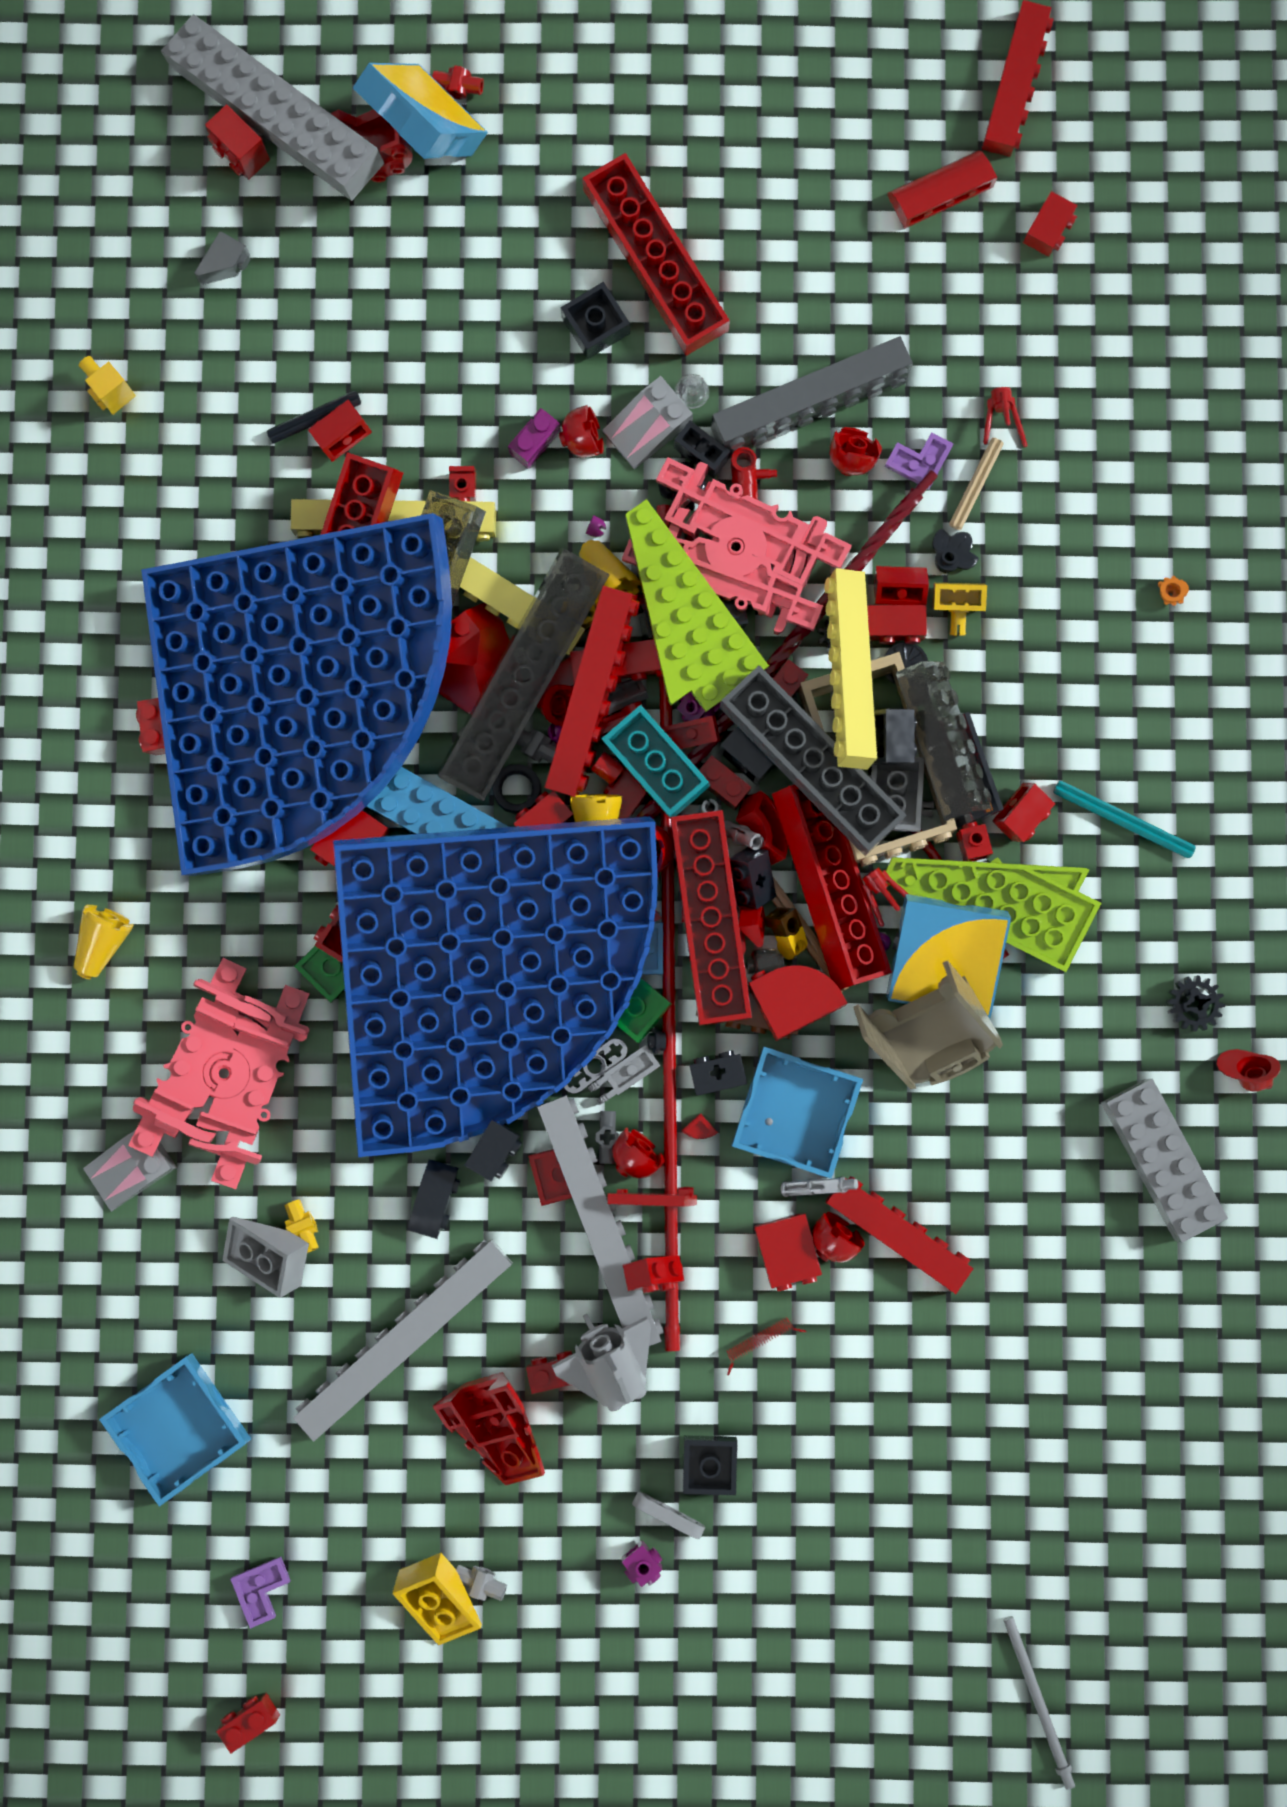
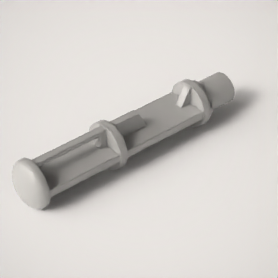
M844 1177L792 1182L784 1181L781 1184L780 1190L784 1197L845 1193L848 1190L858 1189L857 1179H845Z

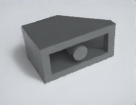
M220 231L194 274L199 283L203 285L236 277L241 270H245L248 266L250 253L246 245Z

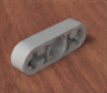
M612 1039L596 1051L597 1054L593 1057V1059L596 1058L602 1062V1070L597 1074L589 1072L586 1065L583 1069L591 1077V1080L587 1082L584 1077L579 1081V1088L576 1089V1087H569L568 1085L564 1088L570 1093L581 1092L626 1057V1044L619 1039ZM613 1043L615 1046L621 1045L623 1047L620 1050L622 1055L620 1057L616 1055L610 1057L608 1060L612 1064L607 1066L605 1059L599 1053L604 1051L605 1055L611 1051L609 1046ZM578 1071V1072L574 1075V1077H577L578 1075H580L581 1072Z
M638 1491L632 1502V1505L639 1510L695 1539L700 1540L706 1528L699 1521L643 1492Z

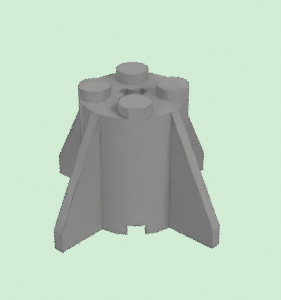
M588 1314L583 1315L589 1331L581 1336L582 1342L579 1347L576 1344V1353L551 1365L556 1376L597 1400L603 1406L608 1407L612 1412L618 1411L622 1406L635 1399L644 1397L647 1392L645 1388L646 1369L651 1335V1325L648 1318L644 1317L622 1329L619 1325H615L616 1328H609L607 1324L594 1327Z

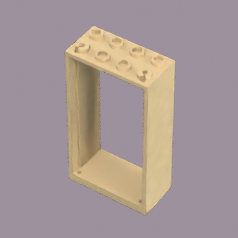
M900 652L872 660V679L892 673L903 708L914 710V716L917 721L914 731L915 744L919 757L924 758V772L942 826L878 845L866 856L850 842L857 864L860 863L861 867L876 863L878 857L885 856L887 860L900 856V853H903L902 850L909 848L910 852L920 850L928 845V841L934 840L935 844L948 841L952 837V833L957 830ZM830 674L801 682L798 691L804 711L822 729L823 726L814 697L833 692V685L830 684Z

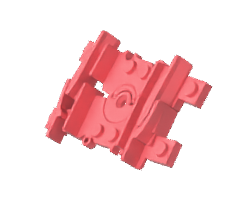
M667 457L656 481L678 493L664 518L666 526L669 527L670 532L717 596L729 601L737 598L735 606L739 611H745L748 608V603H751L753 609L758 611V615H765L770 618L773 617L776 607H779L781 612L773 630L776 635L784 631L787 622L814 631L823 610V605L801 598L800 595L809 580L817 559L834 568L841 569L852 545L826 532L824 533L827 521L821 517L815 516L810 524L794 518L792 512L789 511L785 518H779L776 515L779 509L778 505L769 506L748 495L741 497L743 489L740 484H733L729 492L725 484L713 479L712 482H708L705 490H702L700 487L708 473V464L700 462L694 470ZM691 501L699 505L692 515L691 510L685 509ZM682 531L692 536L694 541L680 539ZM702 532L713 538L709 540L698 537V535ZM629 539L622 561L637 566L631 539ZM733 543H739L741 545L739 551H733L731 549ZM796 551L795 561L793 564L794 552ZM744 602V605L740 606L739 603Z
M223 958L210 983L203 979L194 981V987L215 996V1002L202 997L195 1009V1024L191 1021L183 1022L181 1029L183 1033L189 1036L182 1038L171 1062L163 1065L165 1069L171 1072L170 1078L165 1081L159 1078L156 1079L158 1087L157 1089L155 1088L150 1100L143 1097H138L134 1100L133 1111L143 1117L128 1146L153 1157L164 1134L176 1138L179 1132H182L192 1138L188 1143L190 1146L220 1156L211 1181L236 1190L246 1162L257 1165L262 1159V1155L239 1148L238 1145L240 1141L253 1145L260 1128L257 1120L267 1122L270 1119L271 1114L269 1110L262 1109V1107L269 1104L277 1080L284 1076L283 1072H279L276 1069V1064L279 1061H286L288 1063L287 1053L292 1040L304 1042L309 1034V1028L299 1024L310 993L285 985L277 1008L249 996H243L236 991L247 969ZM187 1025H190L191 1029L186 1030L185 1027ZM221 1069L229 1071L227 1078L223 1079L219 1076ZM210 1096L214 1097L209 1113L200 1112L196 1127L186 1123L194 1108H202ZM266 1113L267 1117L262 1118L261 1114ZM201 1129L229 1132L225 1144H210L216 1133Z

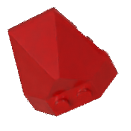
M484 602L464 611L451 621L449 650L445 672L438 693L489 727L529 696L503 621L499 616L486 610L487 604Z
M503 1372L466 1382L432 1406L445 1427L451 1433L456 1431L466 1441L464 1446L469 1450L474 1448L484 1458L482 1463L505 1485L541 1477L545 1474L523 1403Z

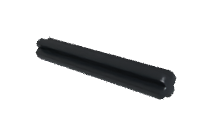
M352 391L268 429L267 435L272 443H277L312 427L317 421L323 419L345 401L349 400L356 407L361 404V399L356 391Z

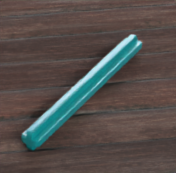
M1063 781L1057 782L1054 788V794L1183 857L1191 858L1195 852V845Z

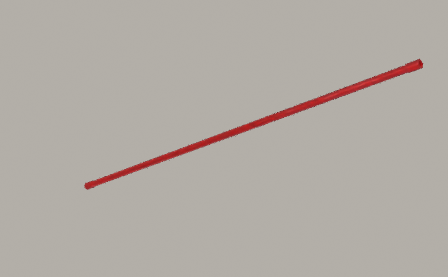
M671 505L657 506V514L664 523V518ZM659 677L660 727L673 725L672 705L668 702L663 677ZM661 810V827L668 832L673 841L671 819ZM673 855L669 866L661 871L663 923L662 996L672 1003L663 1015V1030L666 1034V1048L663 1051L664 1194H677ZM665 1206V1256L678 1255L677 1206ZM676 1283L675 1289L665 1291V1351H680L678 1283Z

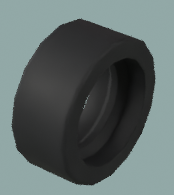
M521 764L508 765L501 769L495 776L492 785L493 796L498 805L506 812L518 814L525 808L528 810L533 808L537 804L535 800L542 793L541 783L537 774L528 766ZM511 775H523L532 784L531 796L521 804L510 803L502 794L503 783Z

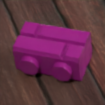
M540 408L534 415V419H530L508 445L509 454L529 469L558 436L559 432H561L560 423Z

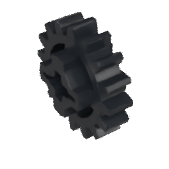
M1197 975L1194 976L1192 982L1188 976L1184 978V984L1180 981L1175 983L1177 990H1169L1173 999L1166 1000V1003L1171 1004L1173 1008L1167 1012L1168 1014L1175 1013L1176 1017L1173 1019V1022L1181 1021L1182 1029H1186L1190 1025L1191 1032H1196L1199 1025L1200 1029L1205 1031L1207 1030V1023L1211 1026L1216 1025L1214 1017L1220 1018L1223 1016L1218 1009L1225 1007V1004L1219 1003V999L1224 995L1215 992L1219 986L1217 984L1210 986L1209 978H1205L1201 982V977ZM1196 987L1204 989L1208 993V995L1201 993L1199 991V988ZM1184 992L1185 997H1184L1182 1003L1179 1004V1002H1180V997H1181L1182 993ZM1195 1000H1205L1197 1007H1186ZM1212 1004L1210 1013L1207 1015L1206 1011L1209 1005ZM1186 1012L1192 1015L1195 1021L1188 1019L1183 1013Z

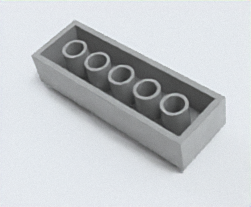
M1153 1078L1144 1079L1101 1102L1175 1241L1183 1243L1228 1219Z

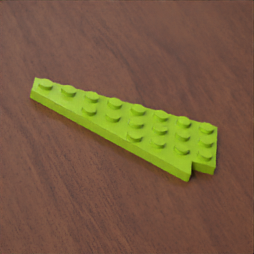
M646 499L626 513L625 518L668 702L670 705H673L691 692L704 711L707 712L720 703L755 668L760 665L765 670L769 665Z
M892 857L885 870L909 895L939 899L954 905H974L1008 911L1011 921L1006 943L1064 972H1067L1101 905V902L1079 892L1089 872V869L1081 867Z

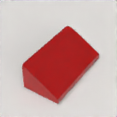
M741 906L740 930L757 947H762L765 933L764 907L761 906L756 910Z

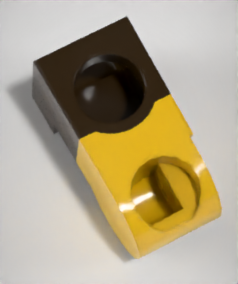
M778 907L763 918L766 927L772 928L777 940L778 951L784 958L791 960L807 948L806 934L796 908Z

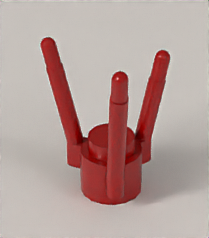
M998 387L991 391V399L987 400L988 409L983 443L988 444L993 409L995 408V411L998 413H1004L1007 426L1011 424L1009 414L1011 409L1022 445L1027 447L1028 444L1016 409L1015 398L1012 397L1011 388Z
M877 867L862 878L865 884L861 887L868 896L880 927H884V921L872 891L875 894L882 892L896 911H899L900 907L886 889L889 886L887 882L904 898L905 894L908 893L885 870L881 871Z

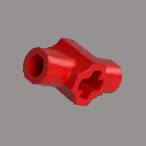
M454 65V67L449 68L448 72L434 71L432 77L456 100L466 98L467 93L481 95L483 92V78L471 76L470 71L461 66Z

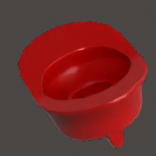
M555 684L537 701L543 716L550 723L563 726L573 691L572 686Z
M1227 1050L1217 1058L1219 1071L1228 1077L1237 1079L1244 1089L1252 1092L1271 1089L1273 1078L1279 1074L1281 1069L1279 1061L1274 1057L1245 1050Z

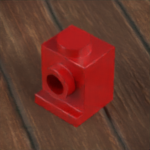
M449 466L450 501L476 502V471L474 466ZM458 483H467L464 488L457 486Z

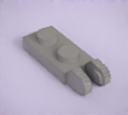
M644 1045L605 1072L604 1076L591 1084L588 1089L590 1092L596 1091L606 1081L611 1084L613 1090L603 1094L597 1100L599 1105H601L614 1095L621 1094L660 1067V1064L647 1045Z

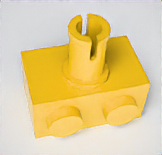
M87 356L80 361L78 366L88 376L85 381L90 386V389L87 392L103 411L107 408L114 415L136 397L129 385L109 361L101 368L91 356Z
M934 582L933 609L949 610L951 612L949 635H957V625H959V636L966 635V613L969 611H986L987 585Z

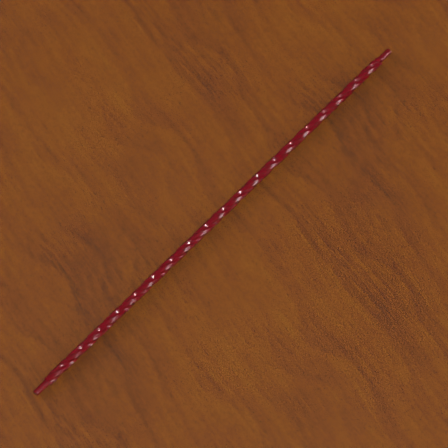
M930 470L915 489L911 488L908 495L900 501L886 518L883 525L874 532L860 549L859 553L844 569L862 571L876 555L878 549L888 541L901 525L904 518L924 498L922 495L938 477L934 471ZM825 592L816 602L823 605V610L817 624L826 614L828 593ZM796 625L782 645L766 661L769 667L765 669V672L771 678L774 677L778 668L789 659L799 647L803 638L811 630ZM724 712L717 720L720 740L727 729L734 724ZM719 741L695 746L687 755V758L697 768L701 760L712 751ZM651 799L636 817L650 816L654 819L662 809Z

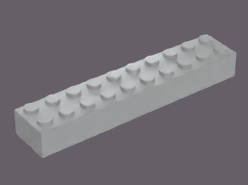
M192 14L161 50L173 70L222 106L227 104L245 123L351 201L383 166L384 162L377 147L196 15Z

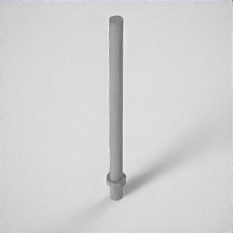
M1013 1616L1007 1617L1003 1621L1057 1765L1055 1768L1056 1773L1061 1776L1065 1789H1072L1075 1787L1071 1775L1072 1767L1065 1759Z

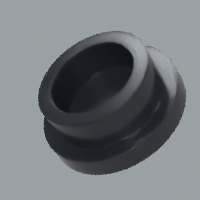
M653 1028L652 1033H648L647 1036L648 1048H652L654 1054H658L659 1051H665L666 1048L665 1031L658 1028Z

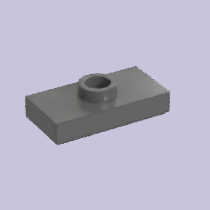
M632 679L616 685L615 691L610 692L607 701L611 702L608 715L630 704L649 698L641 680L632 681Z

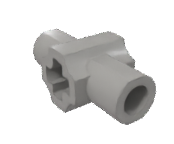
M458 1565L456 1570L470 1597L485 1601L489 1596L502 1601L508 1585L495 1580V1573L484 1567L474 1566L471 1570Z

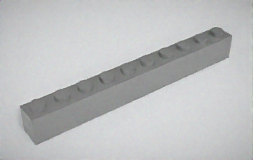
M567 1095L537 1106L622 1328L647 1317L651 1325L649 1346L661 1342L659 1334L664 1333L659 1318L653 1320L650 1310L654 1309V1305L649 1293L644 1295L642 1290L628 1291L623 1265L631 1263L632 1260H635V1256L631 1246H625L622 1236L626 1235L621 1220L616 1222L612 1212L616 1211L615 1204H607L608 1197H606L603 1187H606L607 1184L602 1171L597 1173L593 1163L598 1162L593 1147L587 1149L584 1139L588 1137L584 1124L577 1123L574 1114L579 1113L574 1098L569 1100Z
M493 1239L489 1243L485 1240L473 1249L476 1254L469 1261L464 1257L453 1268L456 1273L450 1278L444 1275L436 1282L434 1287L437 1290L430 1296L425 1292L414 1302L417 1307L410 1314L405 1310L394 1320L397 1325L391 1331L385 1328L375 1337L377 1343L372 1348L366 1345L355 1355L358 1360L353 1365L349 1366L346 1363L335 1373L338 1378L331 1384L328 1381L323 1383L316 1390L318 1396L310 1401L307 1398L295 1408L299 1413L293 1419L313 1442L513 1264Z

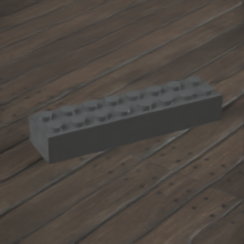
M901 336L713 414L712 433L719 443L730 450V456H732L733 452L740 447H748L752 444L753 447L760 446L771 436L781 437L789 433L790 429L795 426L805 427L811 424L814 418L819 416L823 418L829 417L836 413L838 408L843 406L850 408L858 404L862 398L867 396L874 398L888 387L895 389L906 383L905 380L908 378L913 362Z
M760 665L721 700L720 709L864 856L871 852L907 816L862 769L838 767L837 756L834 755L835 742Z

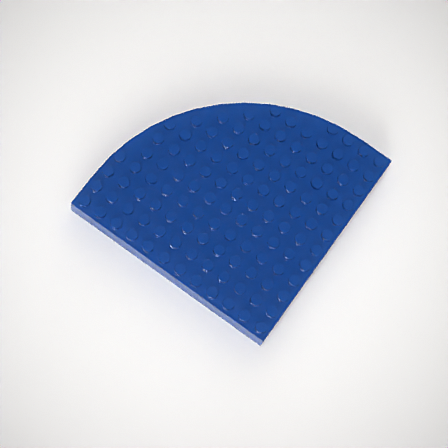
M434 513L141 570L181 875L197 876L235 870L280 859L301 851L329 836L358 815L386 787L404 764L422 734L435 705L443 679L451 638L452 618L450 568L443 519Z
M650 816L333 840L358 1157L407 1153L445 1147L447 1144L470 1140L469 1138L484 1133L491 1120H495L501 1125L509 1124L535 1106H540L554 1092L557 1093L571 1081V1078L593 1059L599 1047L611 1036L618 1024L619 1018L629 1006L633 991L637 988L643 974V966L649 953V945L654 930V916L657 907V853L655 821Z

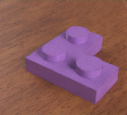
M931 432L919 454L897 442L885 467L919 484L930 470L936 474L939 473L953 443Z
M281 1556L230 1578L249 1628H253L276 1617L267 1592L291 1581Z

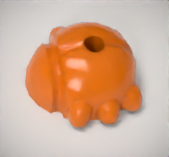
M1172 576L1170 579L1165 577L1164 582H1158L1160 595L1165 605L1171 604L1175 606L1177 603L1182 604L1184 602L1183 599L1189 591V586L1185 581L1178 580V578Z

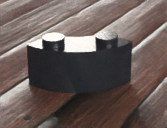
M428 1160L413 1206L408 1231L438 1239L441 1229H447L450 1215L446 1214L452 1194H457L461 1182L460 1179H457L459 1168Z

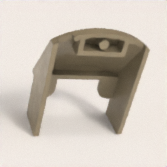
M948 960L943 962L947 976L939 982L937 990L892 1012L890 1010L878 1009L868 1015L859 1005L853 1007L864 1041L910 1089H917L915 1084L929 1081L932 1086L960 1076L989 1059V1052L996 1046L999 1049L1003 1046L998 1032L966 977H961Z

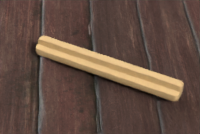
M997 438L990 440L949 523L952 528L956 530L963 528L1004 445L1003 441Z

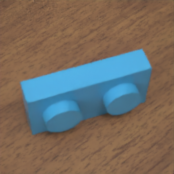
M654 923V930L649 945L650 949L645 959L642 975H663V923Z

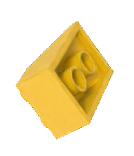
M442 1553L399 1570L392 1594L438 1646L481 1629L480 1619L457 1570Z

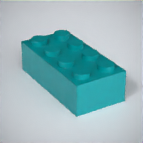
M639 705L602 738L603 743L670 819L677 816L710 787L709 781L642 705Z

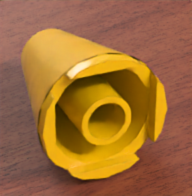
M589 540L581 546L579 556L596 607L602 586L634 595L639 593L637 588L638 585L641 586L639 578L602 542Z
M585 794L575 797L570 796V804L575 822L618 819L622 803V796L595 794L587 796Z
M86 905L83 908L75 954L74 969L77 970L78 976L85 979L99 976L134 926L129 924L130 920L110 909L105 908L104 911H96V905Z

